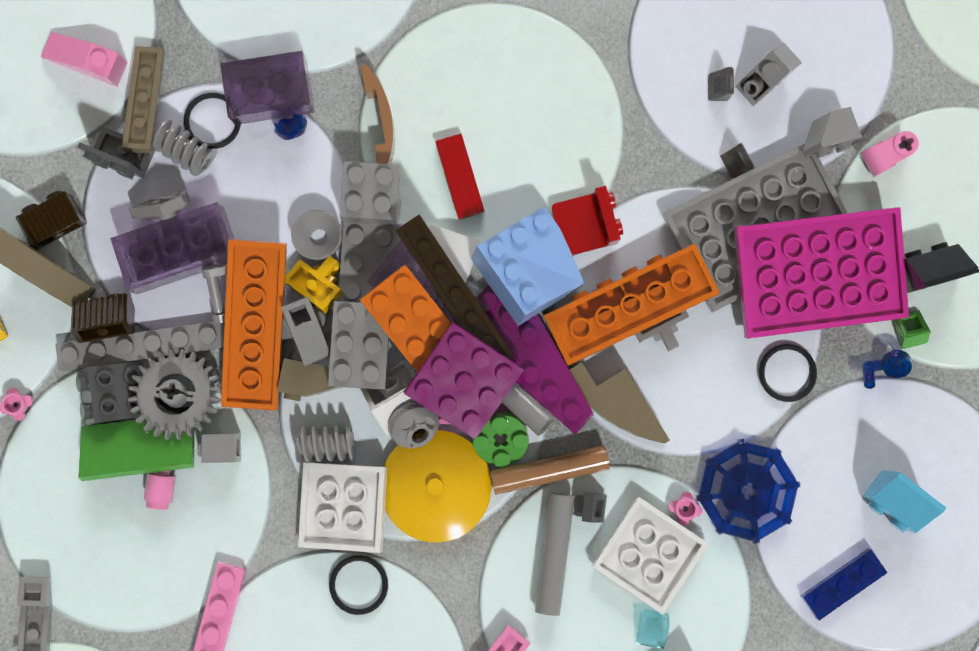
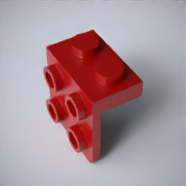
M606 186L595 188L592 194L558 202L552 206L554 221L561 229L572 256L618 244L621 240L620 235H623L622 223L620 219H615L613 209L616 208L615 198L612 192L608 193Z

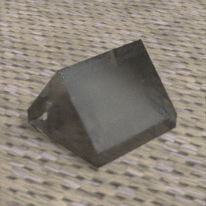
M742 143L720 156L732 179L755 168Z

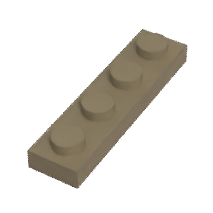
M135 46L122 141L124 152L152 154L165 57L163 48Z

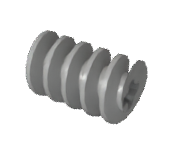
M166 120L155 134L153 140L154 150L162 152L164 157L171 158L173 163L180 164L182 169L189 170L193 176L200 175L214 161L217 149L213 148L207 153L208 144L206 142L198 147L199 138L197 136L189 141L190 132L188 130L180 135L181 126L177 124L171 129L172 120Z
M349 425L345 426L344 432L341 434L338 426H334L332 434H329L326 426H323L321 434H318L315 426H312L309 435L306 434L304 427L300 428L295 441L297 462L301 461L302 455L306 462H311L313 455H315L318 462H322L325 454L328 461H333L336 453L340 461L346 459L347 453L350 459L354 461L355 440Z

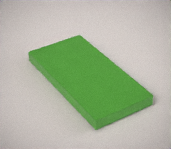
M135 420L82 426L78 478L81 481L193 468L195 427L193 428L192 437L183 432L182 439L178 440L175 433H173L172 437L166 440L164 438V431L159 437L153 436L155 427L148 432L144 431L143 427L147 421L141 424Z

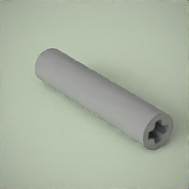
M515 382L501 402L537 436L543 434L555 420V416L517 382Z
M550 493L535 605L536 613L552 616L560 615L575 496Z

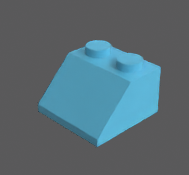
M881 470L862 496L869 501L867 506L879 515L886 514L892 519L889 523L903 533L906 530L917 533L946 509L943 504L901 472Z

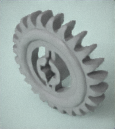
M169 349L168 358H165L161 352H158L157 363L151 358H147L150 365L149 369L139 366L140 371L143 373L142 377L132 376L139 384L138 386L128 387L130 391L137 394L134 397L128 398L129 402L137 404V406L130 409V412L133 414L141 413L135 420L137 423L141 424L147 421L143 427L144 431L148 432L155 427L154 437H159L163 431L166 440H169L173 433H175L178 440L182 439L183 432L192 437L194 427L199 431H203L201 422H212L208 416L209 413H218V410L212 405L221 402V399L214 396V394L221 392L222 388L220 386H213L218 382L219 377L217 375L210 376L214 371L213 366L204 368L206 365L205 358H201L196 362L197 355L195 352H192L188 359L183 349L180 350L178 357H176L172 349ZM181 375L193 382L195 392L188 391L180 381L175 379H169L160 387L158 386L168 377ZM175 389H177L180 393L179 395H174L173 399L167 395L175 392ZM156 398H161L172 408H181L187 402H193V405L181 414L170 415L159 409Z

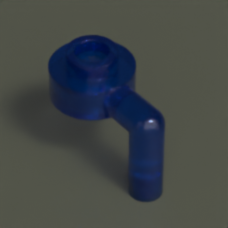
M892 350L886 353L882 360L864 362L862 365L864 387L867 389L875 387L874 371H884L887 376L892 378L907 376L912 370L910 355L902 350Z

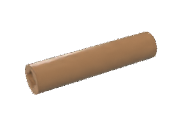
M603 445L490 470L494 493L498 495L610 470L606 448Z

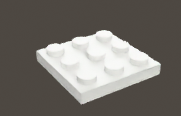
M303 462L298 547L373 553L383 552L388 467Z
M637 496L592 564V567L664 615L709 543Z

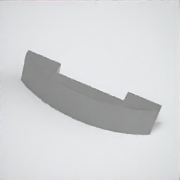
M20 577L17 606H21L17 651H49L52 621L50 578Z

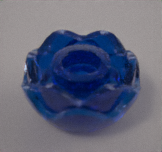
M295 114L289 119L282 118L278 124L274 123V132L283 140L294 139L305 133L307 119L303 117V114Z

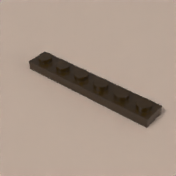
M420 214L396 229V233L457 324L509 359H513V354Z

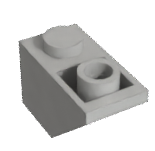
M783 43L772 50L735 87L752 106H755L785 80L802 62Z
M847 107L831 111L812 122L802 151L804 157L816 154L817 158L824 157L833 153V149L840 153L852 148V142L862 138L852 108Z
M306 297L281 307L304 367L330 357L328 346L309 298Z

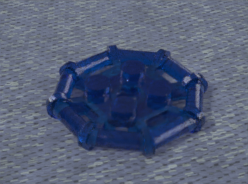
M742 438L737 439L735 444L713 457L706 458L699 495H696V499L700 501L716 528L715 532L721 535L723 533L757 544L760 543L761 539L784 525L791 524V515L797 490L801 485L782 457V451L779 448L773 449L746 442ZM747 453L767 458V461L763 466L748 462ZM736 455H740V463L732 466L729 470L720 466ZM773 464L785 483L778 484L772 477L770 468ZM717 471L723 475L719 492L711 493L715 472ZM748 483H751L752 489L756 490L755 496L750 495L749 499L744 498L745 494L742 492V488L747 487ZM786 489L780 511L775 507L779 490ZM713 499H721L722 504L727 509L728 514L724 519L714 505ZM772 512L777 516L758 528L757 520L763 515ZM734 517L750 521V529L730 523Z

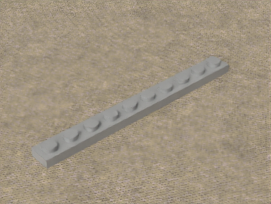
M312 307L322 333H332V307L326 314L317 307ZM283 315L282 340L293 339ZM212 321L135 332L134 334L78 343V341L55 344L58 371L64 372L91 366L147 360V358L155 359L158 358V352H161L164 357H168L169 349H172L175 355H179L181 349L185 350L186 354L223 349L225 322L213 323Z

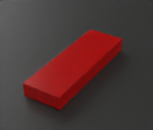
M462 133L435 141L458 220L485 213Z

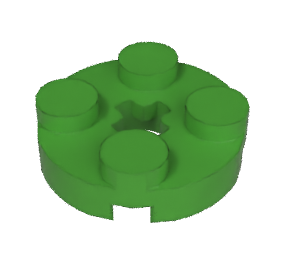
M504 411V413L494 412L477 438L473 439V447L479 457L490 464H495L499 468L507 467L510 463L519 460L525 454L529 445L527 426L510 411ZM498 434L501 436L506 434V441L498 443L494 435Z

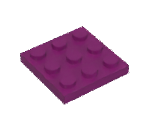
M452 321L404 390V394L473 439H476L524 369Z

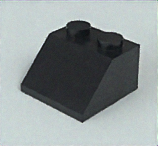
M947 242L931 246V252L922 254L921 249L904 254L907 293L979 273L978 266L959 244L948 246Z

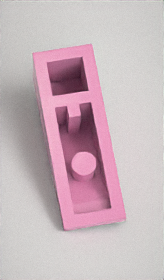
M53 32L50 33L41 54V58L115 87H118L128 63L117 52L94 43Z

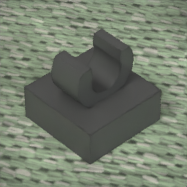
M585 493L584 495L575 496V500L583 501V510L574 511L573 514L582 517L581 521L604 523L607 495Z

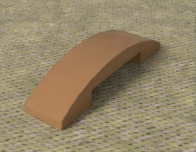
M366 64L361 65L367 99H378L385 144L374 145L377 163L392 164L395 148V130L391 109L378 78Z

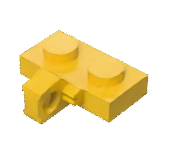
M331 256L321 266L315 265L313 268L299 259L285 276V284L303 298L308 297L310 303L325 314L334 305V301H337L343 294L342 290L334 284L336 281L335 276L340 270V264Z

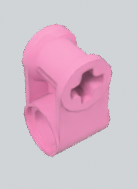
M903 131L884 142H879L860 154L871 174L875 177L916 152L919 141L914 133ZM904 142L906 147L900 149L898 145Z

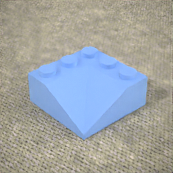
M545 207L479 244L471 257V260L517 326L585 284L561 229Z

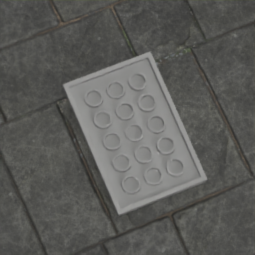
M805 144L662 214L680 250L694 243L696 244L720 292L719 295L706 300L711 312L741 298L734 227L847 213L820 159L817 158L816 154L804 157L802 151Z

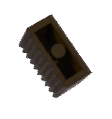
M55 191L49 194L45 202L39 205H28L21 210L22 213L15 217L29 245L38 250L87 224L74 197L66 191Z
M125 293L111 294L100 299L86 298L78 301V303L73 302L71 332L78 343L134 334V306Z

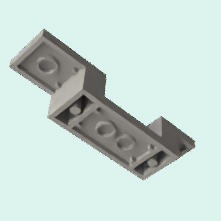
M343 162L340 205L343 236L339 288L343 294L338 301H334L328 377V386L386 390L389 336L359 299L396 271L398 234L395 230L399 228L400 165Z

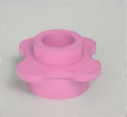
M11 388L2 399L0 412L13 416L16 421H21L25 418V411L28 406L32 405L33 400L31 396H24L17 389ZM15 402L18 403L17 407H14Z
M684 492L680 499L669 503V510L676 514L678 523L683 526L688 525L689 520L702 514V507L697 505L690 492ZM684 506L688 507L687 511H683Z

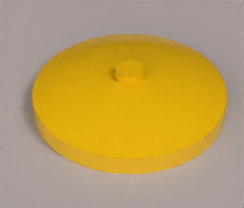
M438 430L432 440L424 446L407 449L398 445L387 458L384 467H388L385 511L391 521L408 536L425 542L451 541L469 532L485 514L492 489L490 470L487 462L479 457L473 444L466 438L456 433ZM426 431L414 434L412 438H421Z

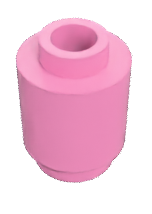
M171 470L147 473L144 492L147 508L158 510L169 508V503H172L176 479V475L171 474Z

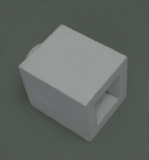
M201 434V440H198L197 454L198 457H201V463L241 462V434Z

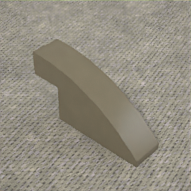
M0 227V264L72 307L73 302L78 303V301L90 298L96 289L45 253L31 247L28 242L16 238Z
M582 362L569 370L592 411L602 419L637 437L659 443L670 441L626 369L619 371L597 386Z

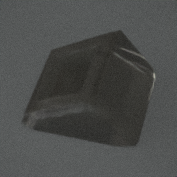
M727 67L708 75V100L728 101L734 94L733 67Z

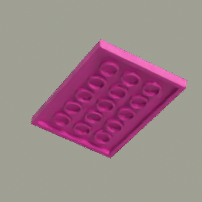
M900 207L734 227L745 338L909 318Z

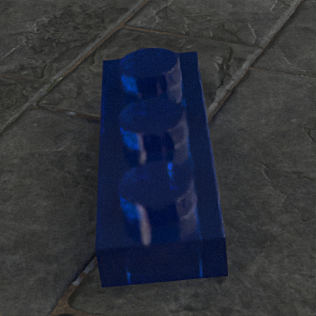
M868 548L800 596L814 617L820 621L888 572L872 549Z

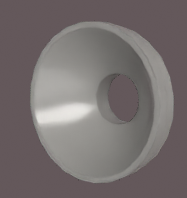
M310 210L300 215L294 222L291 231L292 243L298 253L305 258L323 260L332 256L338 250L342 241V229L337 219L330 213L323 210ZM316 230H323L327 234V239L322 245H315L311 241V235Z
M416 401L410 402L394 412L389 420L388 431L391 438L400 447L407 449L422 447L436 435L439 428L438 415ZM426 429L425 434L421 438H412L416 430Z

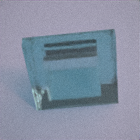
M641 610L636 644L664 649L670 628L669 615L667 613L662 615L656 611Z

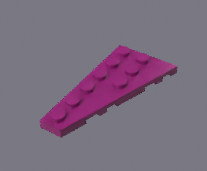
M488 284L476 297V300L513 354L514 358L511 360L524 369L516 382L576 435L594 413L538 314L517 326Z

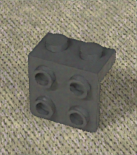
M104 126L94 147L80 142L77 146L78 149L84 152L82 157L92 161L91 163L104 169H108L109 166V168L117 171L118 174L132 180L134 175L142 179L144 178L155 153L154 148L152 154L124 152L122 149L123 134Z
M141 362L91 366L79 371V375L76 377V386L78 392H82L83 403H80V415L82 420H85L86 426L108 421L138 418L141 413L133 414L130 412V409L137 406V404L128 401V398L137 395L130 391L128 387L138 386L139 383L132 376H143L139 369V366L144 367Z

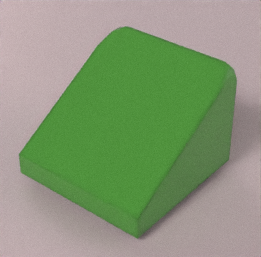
M920 310L910 312L909 318L893 320L902 349L928 342L931 331Z

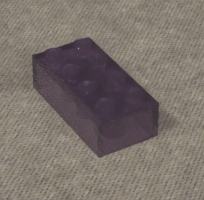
M218 202L110 239L128 292L137 295L202 273L201 269L203 267L226 264L228 240L235 238L225 208Z

